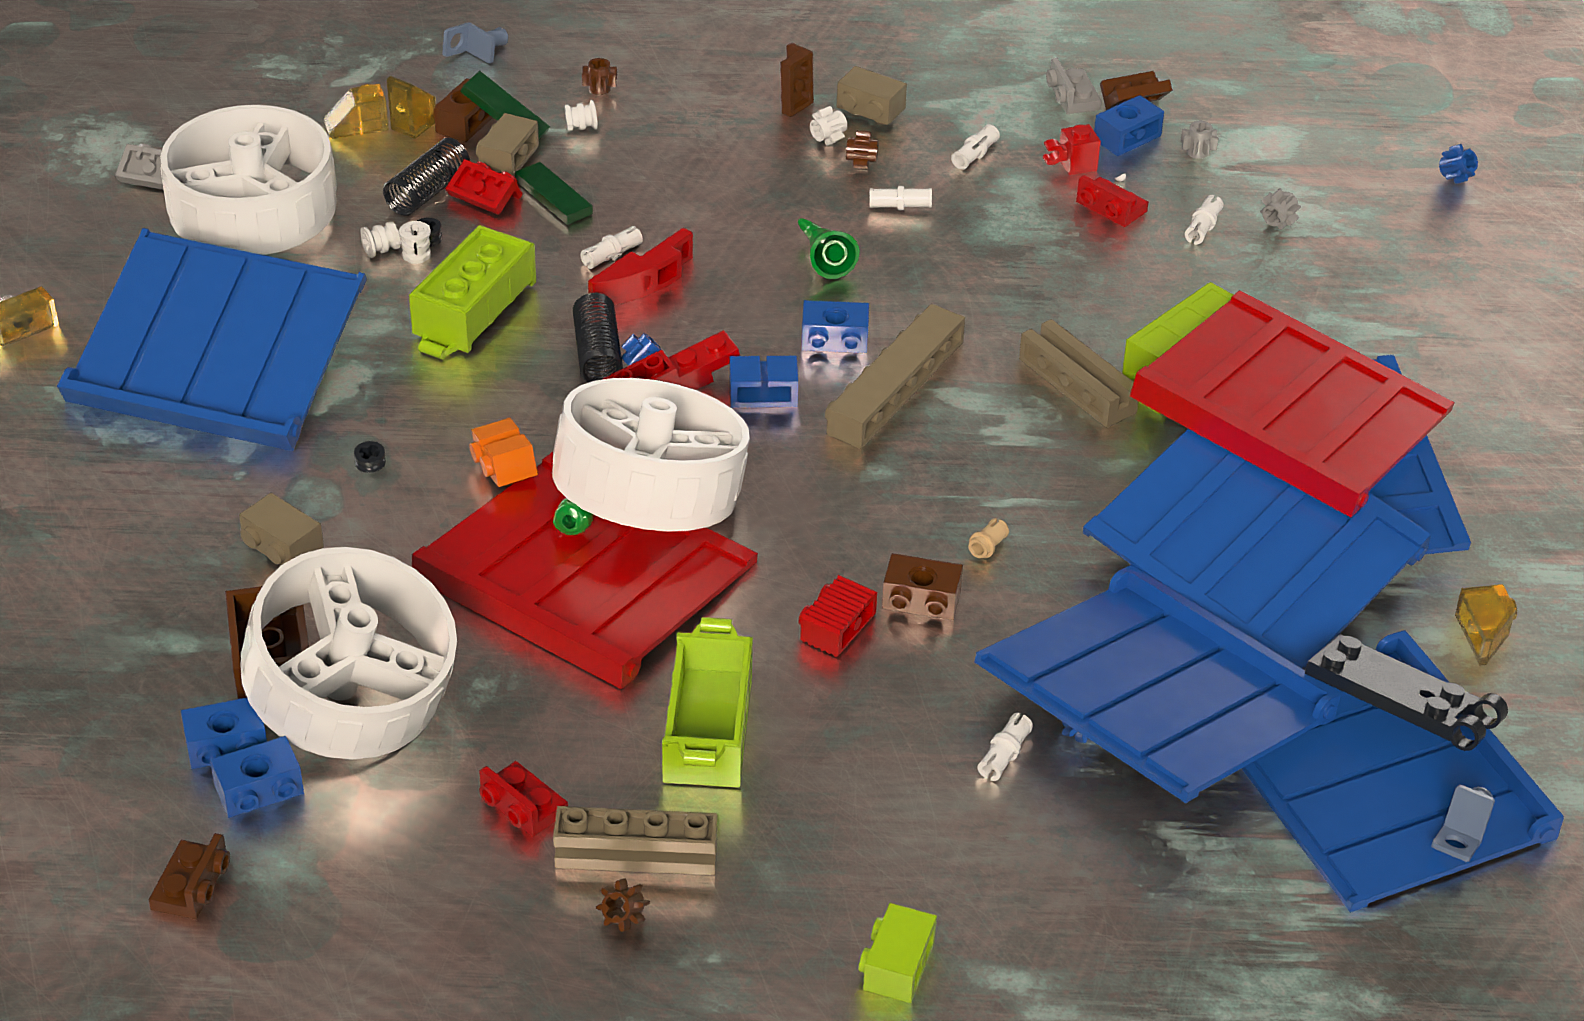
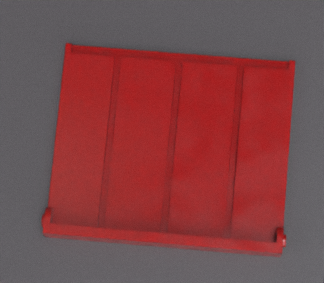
M1240 290L1231 297L1230 301L1149 366H1144L1136 373L1130 392L1131 398L1350 518L1367 503L1370 489L1452 411L1455 403Z
M553 452L544 457L542 463L537 466L538 475L513 483L427 547L422 546L411 554L412 568L429 580L440 594L621 690L635 679L641 668V659L757 563L758 558L757 552L708 528L690 531L646 530L621 525L593 514L591 525L583 533L566 535L560 532L554 526L553 519L558 505L566 497L557 489L552 478Z

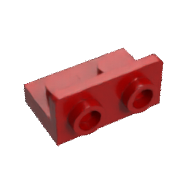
M466 159L463 160L445 188L450 196L497 215H500L511 196L520 199L523 195L517 184V179L510 173L505 171L498 173L483 162L477 161V163H473Z
M1083 175L1078 180L1076 202L1123 227L1128 226L1148 211L1149 201L1119 187L1107 179L1098 177L1093 180Z
M514 761L498 773H495L488 766L479 770V792L483 800L489 806L498 808L507 816L512 825L517 828L521 827L532 837L555 822L557 806L568 807V801L517 761Z

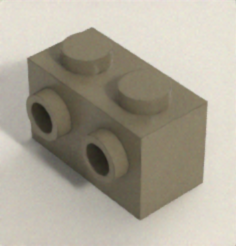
M854 66L837 82V108L846 110L851 114L872 119L880 124L889 125L906 108L907 83Z
M504 113L498 122L492 125L487 135L479 140L476 147V156L479 157V161L488 165L493 171L498 173L505 171L515 176V172L523 167L539 147L538 121Z
M269 493L239 514L240 534L244 543L248 547L260 551L277 565H282L300 554L324 548L321 523L273 493Z

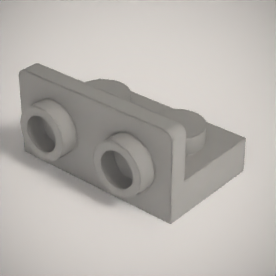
M1058 58L1051 59L1050 69L1046 72L1047 84L1054 90L1056 101L1061 103L1066 114L1100 110L1102 100L1084 69L1070 68L1064 70Z
M126 144L115 177L119 182L164 190L160 169L162 150L155 149L147 144H139V146Z

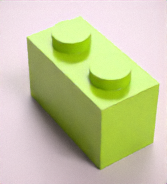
M889 903L884 918L877 917L871 934V941H874L871 949L865 947L860 958L858 970L864 973V991L911 1004L935 942L937 915Z

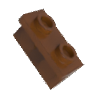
M791 42L786 46L787 58L780 62L782 114L789 117L794 116L814 103L813 51Z
M1154 71L1106 79L1100 82L1106 110L1139 95L1152 102L1162 99L1173 91L1170 79L1159 81Z
M215 833L209 845L180 840L148 899L151 910L197 920L204 904L208 905L212 900L220 874L226 873L230 863V852L226 850L223 834Z

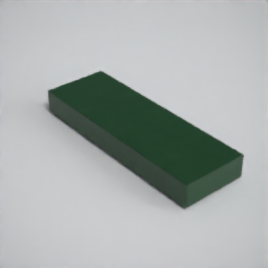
M480 70L463 85L460 91L496 121L504 113L538 121L539 140L550 128L546 122Z
M541 162L515 172L517 183L565 224L569 225L593 214V205Z

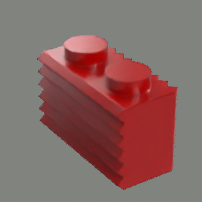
M838 575L833 583H827L823 586L817 601L815 600L813 605H806L801 611L798 620L799 625H801L800 639L803 643L807 642L809 646L813 645L816 649L820 648L821 651H826L828 654L832 653L834 657L839 656L876 614L877 592Z

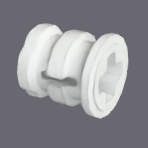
M590 100L589 105L583 106V103H577L576 107H570L569 104L564 105L568 132L573 131L577 127L580 130H585L586 126H592L594 130H597L598 121L594 100Z
M393 221L386 222L384 227L380 224L375 225L372 230H369L367 227L361 228L362 244L370 258L375 257L377 251L385 253L391 247L394 250L400 248L401 239L399 231Z
M411 221L399 228L403 249L402 256L405 261L411 264L424 263L430 259L429 236L431 229L426 223Z

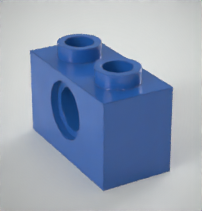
M1139 95L1097 114L1094 132L1101 140V146L1116 156H1120L1161 137L1164 111Z
M804 300L801 351L867 353L869 303Z
M248 698L181 710L191 770L211 766L210 759L267 742L264 723L250 705Z
M286 736L210 759L214 786L228 818L304 794L301 768Z

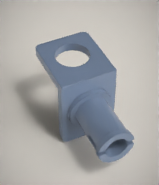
M470 22L451 27L444 31L442 55L449 57L467 51L490 64L494 61L495 47L508 43V34L502 27L486 32ZM460 33L459 43L451 48L450 43L453 36Z
M1458 785L1454 791L1444 826L1434 838L1431 847L1469 862L1482 843L1495 803V799L1489 790L1483 787L1471 789ZM1445 840L1458 841L1465 845L1466 848L1453 847Z

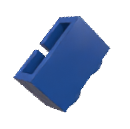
M730 356V408L798 407L797 356H767L766 361H760V356Z

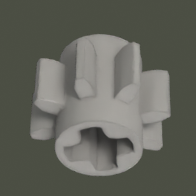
M1195 121L1190 124L1189 130L1182 129L1180 142H1182V150H1187L1189 156L1201 159L1209 155V150H1217L1219 137H1217V130L1213 129L1210 123Z
M1279 188L1274 194L1269 193L1262 199L1266 206L1260 210V213H1262L1268 225L1278 226L1282 230L1287 224L1291 226L1299 219L1295 212L1301 206L1298 205V200L1293 193L1283 192Z

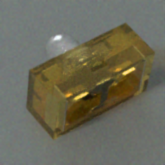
M42 286L17 296L6 294L0 298V348L59 325L54 299Z

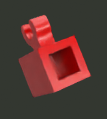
M1090 124L1061 129L1060 143L1056 139H1049L1044 142L1046 149L1053 152L1044 154L1043 159L1047 165H1055L1060 162L1069 176L1094 172L1098 169L1101 140Z

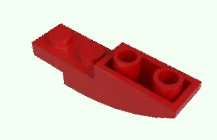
M683 227L642 256L632 251L588 280V293L604 294L612 300L615 306L643 298L669 286L682 278V265L693 258V232Z
M723 330L670 357H667L664 351L660 350L603 379H650L697 390L713 383L712 372L730 364V356H740L737 346Z

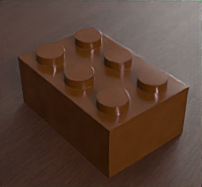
M262 586L225 591L232 664L238 699L247 698L241 679V651L251 608ZM303 604L292 607L274 617L262 629V637L269 655L278 667L309 648Z

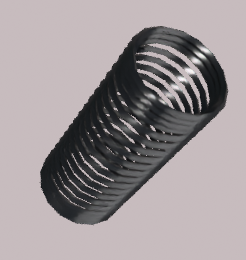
M443 138L384 184L383 195L386 203L393 211L400 215H411L443 190L457 171L454 160L441 148L452 154L456 159L458 168L460 166L455 154L448 148L443 147V145L455 151L461 163L464 159L470 161L465 147L453 138ZM442 153L448 156V158L452 161L455 168L452 167L451 163L445 156L442 155ZM393 183H394L395 192H396L397 196L399 197V199H400L405 205H407V206H409V207H411V208L405 207L404 205H402V204L398 201V199L396 198V196H395V194H394V192H393V186H392ZM396 184L398 185V188H399L401 194L403 195V197H404L408 202L412 203V205L408 204L406 201H404V200L402 199V197H401L400 194L398 193V190H397V188H396ZM401 187L404 189V191L407 193V195L411 198V200L406 197V195L403 193Z
M588 293L581 296L573 305V319L580 374L589 383L603 380V378L609 376L606 374L615 373L623 369L615 307L612 300L600 293ZM611 365L610 367H607V368H604V369H595V368H602V367H606V366ZM606 370H609V371H607V372H602V373L593 372V371H606Z

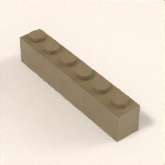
M932 303L922 313L917 314L913 322L905 330L899 332L896 340L888 348L885 347L879 357L871 365H867L863 369L862 374L853 383H849L844 392L835 401L833 400L829 403L825 411V419H827L826 434L862 449L963 344L965 317Z

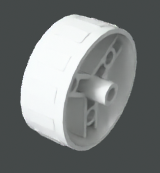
M241 105L217 109L184 123L170 135L163 145L160 156V169L167 213L174 230L183 239L267 255L296 247L315 237L328 225L335 214L337 184L329 136L321 125L297 111L267 105ZM283 165H289L310 173V175L304 180L296 182L281 173L280 170Z
M640 378L596 380L580 385L571 391L564 400L553 451L552 478L557 489L578 507L600 518L621 525L658 531H690L706 528L722 522L732 514L741 491L748 458L749 428L732 408L697 390L668 382Z
M353 547L322 548L300 554L282 564L266 579L252 605L241 651L242 685L250 705L262 722L278 736H286L291 744L300 749L325 757L349 760L378 757L396 751L416 739L429 725L432 717L435 715L453 671L457 646L455 621L447 602L435 586L416 569L394 557L369 549ZM311 602L320 641L278 667L269 655L262 637V629L274 617L288 609ZM373 609L380 611L401 624L414 636L423 650L375 633L378 625V616ZM358 685H362L402 699V701L390 705L360 707L342 705L324 698L328 696L334 700L342 701L350 699L355 695Z

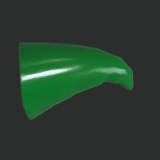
M803 218L798 220V225L810 240V260L818 275L826 279H838L846 276L854 269L859 260L860 249L857 241L851 235L842 231L822 228Z

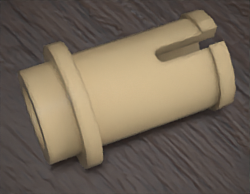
M994 518L980 532L973 533L969 538L968 545L971 554L977 558L990 557L995 552V547L1008 536L1009 528L1007 524L1001 519L997 522V518Z

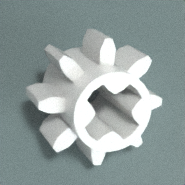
M828 106L812 114L815 120L810 122V131L817 141L825 140L826 146H829L845 138L843 132L847 130V120L841 111H833L832 107Z

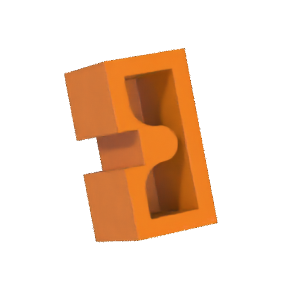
M511 418L471 429L474 442L470 443L469 447L475 463L480 462L485 477L490 476L498 487L538 475L532 444L524 434H520L518 426Z

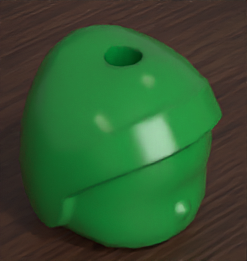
M565 498L555 511L553 524L556 529L566 535H577L583 533L591 525L593 514L581 509L578 505Z

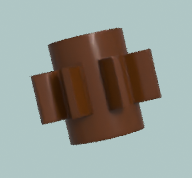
M595 58L588 62V66L582 67V86H589V91L592 94L604 95L610 92L611 87H616L617 67H610V62L607 59Z
M857 130L856 138L848 137L846 160H853L854 168L868 169L869 162H877L879 140L871 139L872 134L869 131Z
M626 878L615 882V888L607 886L600 890L605 897L602 900V904L597 905L596 909L602 910V914L606 918L604 920L605 926L618 923L620 932H624L631 928V921L635 924H640L646 920L641 913L644 906L649 905L650 901L644 900L640 892L643 885L639 884L628 887Z

